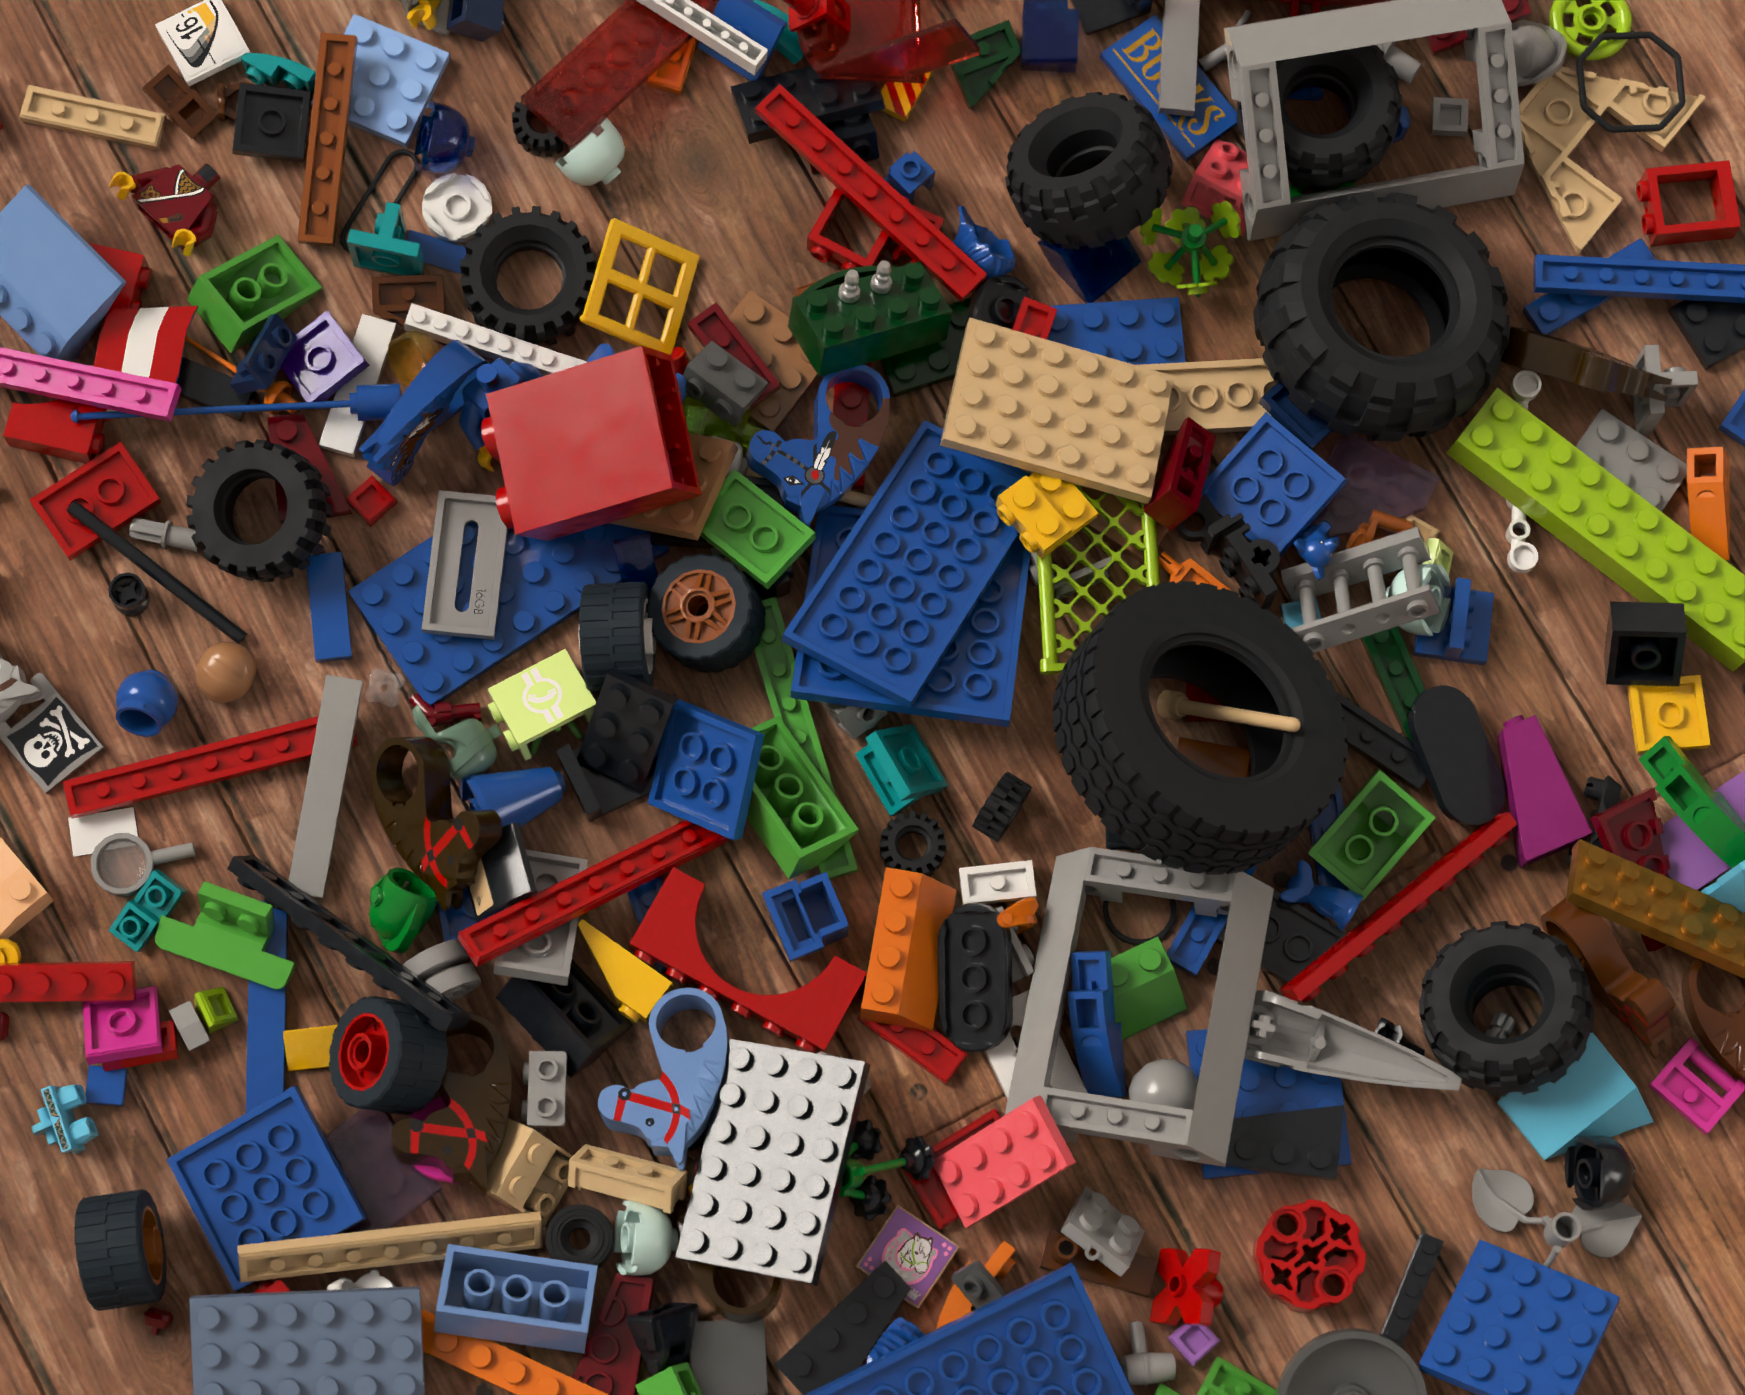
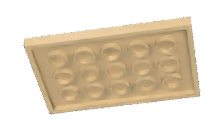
M969 317L965 327L940 446L1148 504L1152 497L1174 376Z

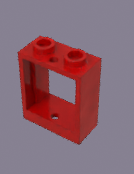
M1730 160L1646 168L1640 181H1637V199L1639 202H1643L1645 214L1642 215V230L1644 235L1649 236L1650 247L1733 239L1741 227ZM1709 179L1716 220L1665 225L1658 184Z
M835 188L807 237V250L810 251V255L816 260L826 264L830 261L841 267V270L862 266H878L893 240L883 230L867 258L822 236L845 197L839 189ZM903 196L910 203V199Z

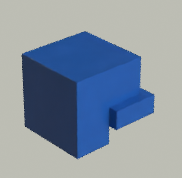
M827 872L799 882V885L795 879L762 893L763 900L790 963L823 950L826 945L848 937L849 924Z

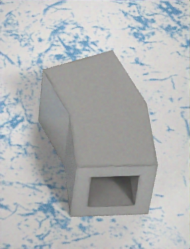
M190 1000L169 1011L189 1051L211 1041Z

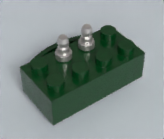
M883 260L878 266L855 267L833 273L808 287L801 295L793 297L788 328L818 376L822 377L947 340L952 309L920 261L896 267Z

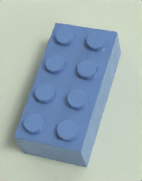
M448 1244L436 1306L434 1332L584 1354L598 1266Z

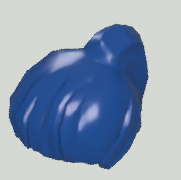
M959 206L960 224L953 243L987 273L985 280L1012 272L1016 264V256L1013 253L1010 242L1007 239H998L987 227L976 225L966 208Z

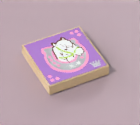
M897 1205L856 1265V1268L869 1276L886 1260L912 1288L904 1301L918 1310L960 1246Z

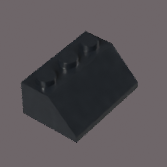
M571 960L567 986L511 977L495 997L545 1051L566 1052L567 1075L570 1078L591 1065L633 1026V1023L618 1011L619 1008L573 960Z

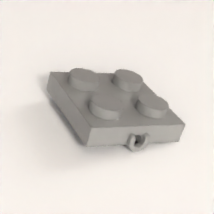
M1085 1186L1077 1195L1061 1232L1085 1250V1256L1089 1260L1098 1259L1121 1277L1130 1267L1145 1230L1139 1226L1134 1218L1124 1215L1113 1207L1102 1194L1094 1192ZM1091 1249H1095L1096 1253L1095 1255H1091L1089 1251Z

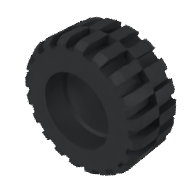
M259 439L254 443L243 440L235 443L236 449H231L227 446L217 451L219 458L216 461L208 458L201 467L206 471L201 478L195 475L191 483L192 486L196 487L194 496L187 495L186 506L192 508L193 515H188L186 519L188 528L196 531L191 537L195 546L203 549V556L210 563L218 565L219 569L250 581L273 582L275 577L284 580L293 576L292 569L304 570L311 564L307 559L310 554L318 556L324 548L319 544L322 535L329 537L331 526L325 523L326 517L333 516V505L326 502L325 498L330 497L331 493L328 485L320 481L323 475L317 467L309 464V460L304 456L278 443L273 444L267 440ZM263 478L273 479L280 483L287 497L286 518L279 531L273 537L260 544H248L238 537L234 529V504L243 489L252 482Z

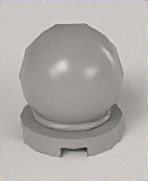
M1157 1059L1147 1063L1133 1076L1129 1088V1098L1133 1101L1193 1110L1198 1078L1194 1071L1182 1062L1175 1059Z

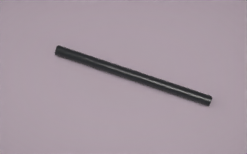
M75 500L68 507L67 512L234 642L240 644L245 639L248 633Z

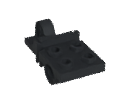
M1203 495L1200 499L1198 510L1192 515L1200 517L1204 527L1200 531L1192 532L1186 529L1184 522L1176 526L1178 534L1189 542L1201 541L1200 546L1206 555L1218 548L1220 551L1219 556L1221 557L1219 564L1227 577H1234L1241 587L1238 590L1240 597H1247L1260 604L1259 608L1263 610L1270 608L1278 590L1277 585L1272 579L1280 560L1278 548L1266 539H1257L1248 543L1243 535L1248 533L1251 527L1243 521L1244 516L1242 513L1231 518L1230 514L1221 518L1207 495Z

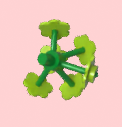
M1223 201L1220 204L1215 203L1212 205L1214 212L1211 215L1212 224L1205 227V221L1199 218V210L1194 206H1188L1184 210L1174 209L1172 219H1169L1165 226H1161L1162 222L1160 221L1162 209L1155 208L1152 212L1153 216L1144 225L1139 227V232L1143 235V245L1153 246L1157 239V233L1172 236L1173 241L1177 245H1181L1174 254L1171 252L1162 254L1159 251L1152 254V259L1148 262V269L1161 283L1169 282L1171 285L1176 286V289L1187 288V295L1195 294L1196 297H1200L1203 293H1209L1208 286L1218 285L1217 281H1213L1215 278L1225 279L1230 274L1229 266L1234 262L1233 255L1229 254L1228 249L1224 245H1217L1211 251L1205 245L1206 235L1217 229H1220L1222 236L1225 238L1230 236L1237 238L1241 235L1239 214L1229 202ZM1200 251L1202 252V254H1201V258H1202V259H1201V260H1199V254H1198ZM1187 252L1191 254L1193 283L1180 284L1183 280L1181 275H1183L1185 269L1182 265L1178 264V260ZM1200 275L1203 276V278L1207 282H1201Z

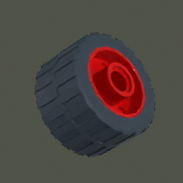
M377 996L358 999L341 1016L338 1026L334 1030L332 1044L330 1045L329 1070L331 1071V1080L338 1096L347 1105L358 1109L410 1115L415 1111L419 1112L427 1103L431 1102L434 1094L442 1084L441 1081L443 1075H445L448 1058L446 1032L431 1026L428 1023L429 1018L417 1009L406 1007L400 1000Z

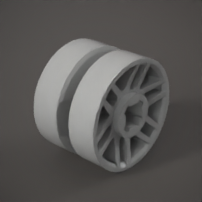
M458 939L449 940L430 947L403 964V966L452 1002L470 993L481 984V979L474 965L465 964L470 956Z

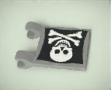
M37 673L31 678L30 682L44 695L43 699L45 702L12 728L6 722L0 725V739L47 794L104 747L42 673Z

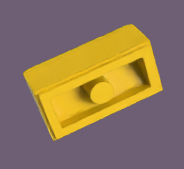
M338 1025L283 1031L288 1072L329 1067L330 1045L332 1044L334 1030Z

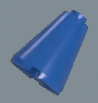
M551 767L472 775L460 780L462 802L468 800L470 810H495L501 819L502 827L511 823H518L519 828L561 802L563 799L562 793L566 792V784L562 774L559 771L554 772Z

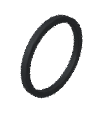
M1169 899L1171 914L1166 927L1159 934L1147 939H1134L1119 932L1109 916V901L1105 900L1103 901V917L1109 930L1118 939L1128 944L1140 945L1157 936L1159 939H1162L1169 932L1176 917V900Z

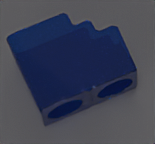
M1068 0L1023 1L1021 70L1076 72L1079 10L1069 9Z

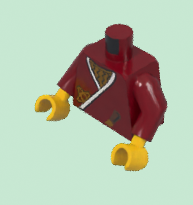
M205 163L193 176L179 164L174 165L172 168L165 167L135 175H129L126 172L114 174L109 187H121L117 193L118 199L125 200L129 192L134 193L131 197L136 209L172 241V248L178 246L183 251L184 256H191L193 247H197L213 236L218 213L216 211L217 204L215 198L208 190L221 178L209 164Z

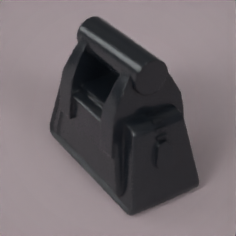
M669 1302L627 1316V1324L638 1350H640L642 1357L647 1363L649 1373L655 1375L671 1366L688 1361L698 1313V1305L696 1303Z

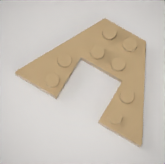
M1562 66L1555 74L1537 83L1519 104L1523 149L1575 252L1579 255L1620 205L1623 198L1568 158L1597 122L1583 112L1580 107L1577 72L1572 71L1569 67ZM1584 71L1587 106L1599 116L1608 112L1624 125L1659 124L1679 102L1678 93L1669 91L1667 87L1653 88L1638 81L1620 78L1618 81L1596 76L1597 73ZM1685 94V106L1664 129L1635 133L1660 152H1663L1706 97L1702 94H1699L1698 97Z

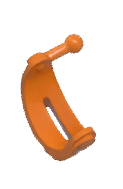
M1027 897L1015 902L999 913L997 916L998 925L1002 928L1018 926L1019 930L1015 932L1016 935L1033 928L1038 923L1037 917L1034 915L1039 906L1035 897Z

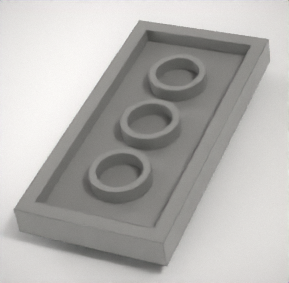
M526 849L537 889L533 895L587 869L588 859ZM579 917L497 957L493 974L567 986Z

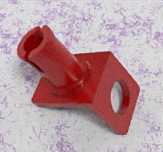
M782 0L789 5V30L793 33L823 18H827L845 34L851 31V8L845 0ZM834 3L839 7L842 19L837 16Z

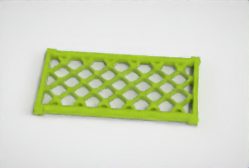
M1074 484L1107 521L1108 526L1099 535L1094 534L1087 526L1081 529L1091 539V544L1083 552L1077 551L1068 541L1061 544L1075 557V561L1067 569H1062L1058 565L1052 564L1051 553L1042 560L1037 555L1043 659H1040V674H1061L1066 663H1058V655L1062 654L1065 650L1074 652L1076 649L1073 644L1074 640L1081 633L1090 634L1092 631L1090 623L1098 615L1105 617L1109 613L1106 608L1114 598H1120L1121 600L1127 598L1123 593V588L1130 581L1134 580L1146 587L1160 584L1156 521L1143 512L1145 503L1127 500L1124 497L1114 495L1124 505V510L1117 517H1111L1100 507V501L1110 493L1105 492L1099 499L1093 500L1082 490L1081 485ZM1127 511L1141 517L1142 530L1134 535L1129 534L1118 523L1119 518ZM1111 528L1116 529L1126 539V545L1119 552L1112 551L1102 541V536ZM1093 546H1099L1111 557V560L1103 569L1095 568L1086 559V553ZM1128 546H1134L1137 550L1144 552V565H1141L1136 570L1130 568L1121 559V553ZM1113 562L1122 567L1129 575L1128 580L1120 587H1116L1104 575L1105 570ZM1077 563H1082L1093 571L1094 577L1085 587L1080 586L1069 575V571ZM1061 580L1067 581L1077 591V596L1069 604H1064L1060 600L1054 599L1053 585H1056ZM1096 580L1102 581L1112 591V597L1105 604H1099L1088 593V588ZM1079 598H1085L1096 609L1095 615L1087 622L1082 621L1071 610V606ZM1063 615L1069 616L1079 626V632L1072 639H1066L1064 636L1056 634L1055 620H1058Z

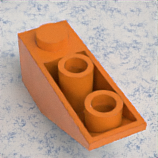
M1724 447L1687 448V490L1691 535L1725 561L1729 562L1730 457Z

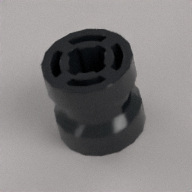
M121 573L110 582L108 589L109 597L122 615L128 617L138 616L148 608L150 602L149 593L140 577L132 573Z

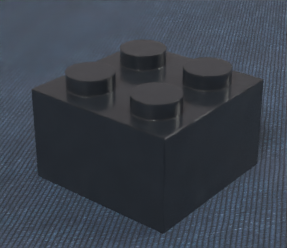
M1610 601L1604 649L1606 684L1679 687L1687 634L1684 603Z

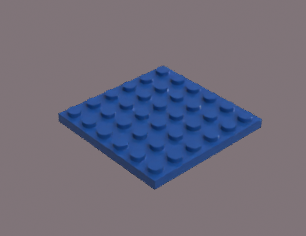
M831 505L818 512L815 528L816 539L813 542L805 600L857 523L864 509ZM1018 538L910 709L797 650L790 698L1009 727L1030 552Z

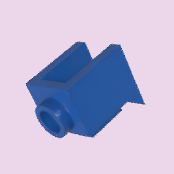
M915 151L910 155L906 152L889 167L888 176L884 180L898 193L909 198L910 204L913 205L915 190L923 185L929 191L934 186L935 170Z

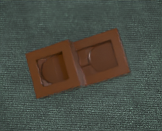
M169 64L142 88L146 95L191 139L218 116L196 90H192Z

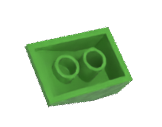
M278 234L199 276L187 301L191 306H199L196 312L228 351L232 353L251 343L253 338L261 332L270 315L278 314L282 319L286 318L318 294L322 286Z
M1377 768L1307 853L1350 890L1362 895V900L1364 901L1436 817Z

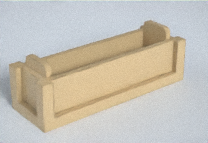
M585 1144L569 1159L568 1186L573 1188L577 1186L580 1191L588 1189L625 1200L635 1201L663 1209V1213L666 1214L673 1211L678 1200H683L686 1197L687 1170L681 1172L675 1167Z

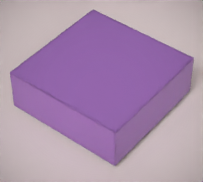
M1185 1323L1167 1338L1192 1367L1221 1341L1209 1327L1193 1326Z

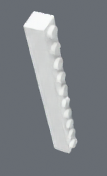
M636 0L754 76L767 59L768 49L691 0Z
M411 303L404 323V330L445 344L459 340L477 354L493 360L501 358L508 365L512 362L529 363L543 376L587 363L586 361Z

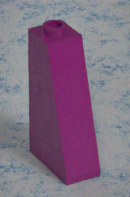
M1519 715L1503 723L1504 729L1497 736L1508 809L1517 822V825L1512 828L1517 862L1520 868L1576 844L1579 839L1585 841L1592 834L1591 828L1536 715L1524 719L1523 715Z

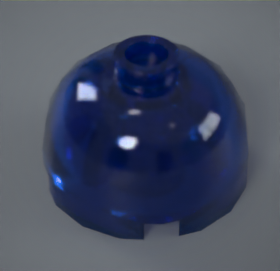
M430 102L427 108L433 110L430 116H422L417 133L415 154L419 155L422 153L421 164L415 163V168L419 172L442 175L453 172L460 167L465 156H472L475 137L470 136L469 124L464 115L456 108Z

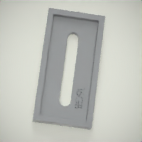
M439 490L422 633L495 640L508 527L505 526L498 513L496 496ZM475 522L478 524L479 529L470 603L466 611L459 612L455 608L464 530L467 523Z

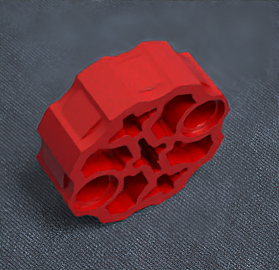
M1308 1199L1304 1203L1281 1207L1267 1219L1260 1236L1254 1241L1252 1260L1256 1264L1259 1285L1269 1298L1277 1299L1287 1305L1291 1311L1310 1313L1313 1310L1336 1306L1352 1293V1288L1359 1275L1364 1272L1366 1252L1362 1249L1358 1236L1359 1228L1348 1214H1341L1324 1201ZM1278 1218H1290L1295 1225L1294 1234L1288 1236L1281 1234L1276 1224ZM1320 1221L1321 1236L1312 1242L1310 1237L1317 1233V1223ZM1333 1227L1336 1230L1341 1227L1345 1230L1346 1233L1342 1237L1343 1240L1339 1238L1334 1241L1330 1235L1334 1232ZM1320 1245L1323 1246V1249L1314 1257V1263L1308 1261L1297 1268L1294 1267L1304 1255V1250L1309 1252ZM1330 1251L1346 1254L1345 1257L1333 1255L1327 1261L1323 1257ZM1291 1252L1294 1255V1257L1287 1262H1284L1279 1259H1271L1272 1256L1283 1259ZM1273 1270L1277 1274L1284 1272L1287 1275L1284 1281L1286 1287L1281 1283L1276 1286L1272 1283L1271 1280L1275 1276ZM1306 1271L1308 1275L1300 1281V1290L1296 1292L1297 1276ZM1326 1277H1333L1339 1281L1341 1292L1338 1296L1328 1295L1324 1291L1323 1281Z

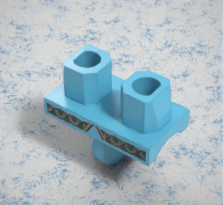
M76 1084L64 1087L50 1085L41 1089L46 1107L37 1110L41 1122L31 1127L33 1135L45 1134L48 1145L59 1143L62 1153L73 1151V1154H77L86 1150L84 1144L96 1138L99 1133L91 1117H85L78 1121L75 1119L72 1109L87 1103L83 1087Z

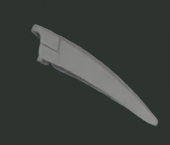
M1256 990L1245 1059L1276 1067L1284 1065L1298 1071L1369 1083L1441 1090H1459L1462 1078L1454 1072L1382 1035L1316 1007L1299 1005L1298 1001L1267 990Z

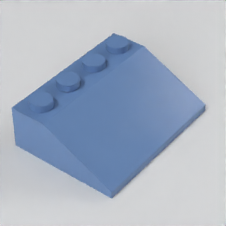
M30 184L25 185L0 212V316L38 355L65 361L77 359L126 281Z

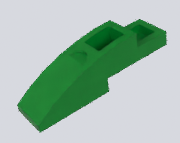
M1670 736L1661 738L1638 760L1658 784L1655 789L1684 823L1729 867H1735L1745 860L1744 821L1720 792L1712 790Z

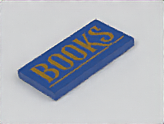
M1153 15L1101 52L1100 59L1139 105L1144 106L1152 113L1164 137L1183 160L1187 162L1214 143L1217 138H1221L1238 125L1237 112L1197 65L1195 113L1193 117L1158 113L1162 22L1156 15Z

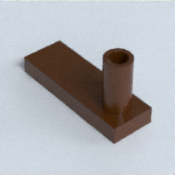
M1050 1230L1040 1268L1055 1271L1072 1263L1082 1280L1148 1298L1158 1260L1135 1254L1130 1267L1120 1277L1098 1259L1089 1260L1085 1256V1250L1065 1234ZM1091 1249L1089 1253L1095 1255L1096 1250Z

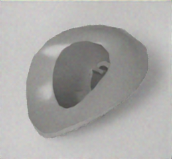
M1528 20L1512 23L1517 86L1537 84L1559 71L1567 54V40L1555 29L1541 23Z

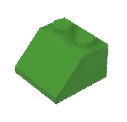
M1158 936L1111 958L1115 1022H1121L1122 1040L1187 1010L1175 970Z

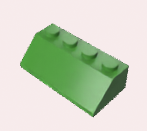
M778 715L751 728L765 735L748 808L747 820L787 878L791 879L821 864L857 834L859 829Z

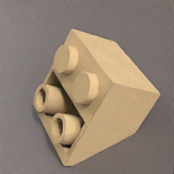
M508 1119L500 1151L493 1164L487 1170L488 1184L486 1194L517 1213L540 1211L542 1226L545 1227L568 1188L569 1159L572 1155L536 1130Z

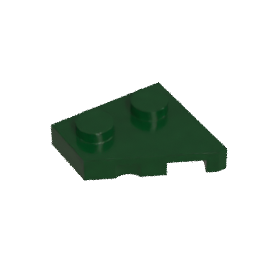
M1009 20L945 44L943 47L968 109L976 106L1022 52Z

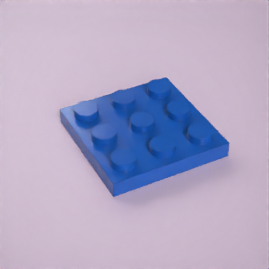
M1265 412L1205 480L1201 497L1206 494L1221 517L1230 514L1231 518L1242 513L1244 516L1243 521L1251 527L1250 531L1244 534V536L1251 542L1257 539L1271 541L1278 548L1281 558L1294 541L1298 539L1346 485L1347 480Z
M678 699L658 752L648 804L731 840L742 839L765 734Z

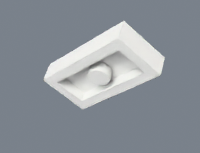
M1032 860L959 868L963 905L1019 901L1027 897H1035L1036 899Z

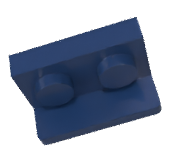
M278 314L269 316L261 332L251 341V347L245 358L237 365V372L229 384L237 394L269 388L297 339V336Z

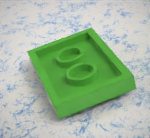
M736 469L724 480L700 535L766 589H769L816 539V534L812 529Z

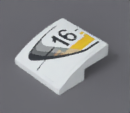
M204 0L155 24L159 35L171 53L177 68L188 86L196 84L240 62L244 53H250L222 0Z

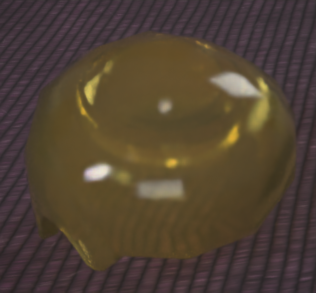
M419 331L404 333L392 340L388 345V359L391 369L397 379L407 387L431 358L439 352L436 343L430 336Z

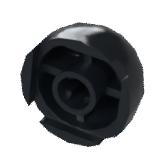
M1577 1137L1574 1139L1578 1141L1576 1145L1570 1146L1567 1149L1564 1164L1567 1188L1574 1185L1575 1193L1578 1196L1577 1198H1572L1574 1203L1582 1210L1589 1211L1615 1206L1627 1196L1632 1186L1635 1167L1630 1156L1620 1143L1610 1137Z

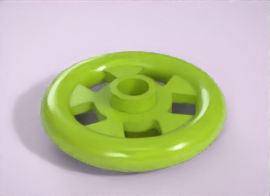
M1554 0L1550 9L1549 25L1561 33L1567 40V53L1578 58L1588 47L1576 42L1578 35L1592 38L1593 41L1598 35L1605 32L1607 26L1615 30L1616 33L1631 32L1632 16L1625 0H1590L1591 4L1583 5L1580 8L1577 6L1576 0ZM1606 2H1608L1616 12L1610 17H1608L1604 9L1600 7ZM1564 14L1574 15V27H1564ZM1592 19L1596 25L1588 26L1584 20ZM1628 39L1603 40L1585 60H1601L1610 57L1618 52Z

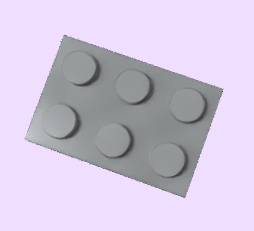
M1604 409L1600 410L1576 445L1579 450L1661 512L1687 475L1686 463Z

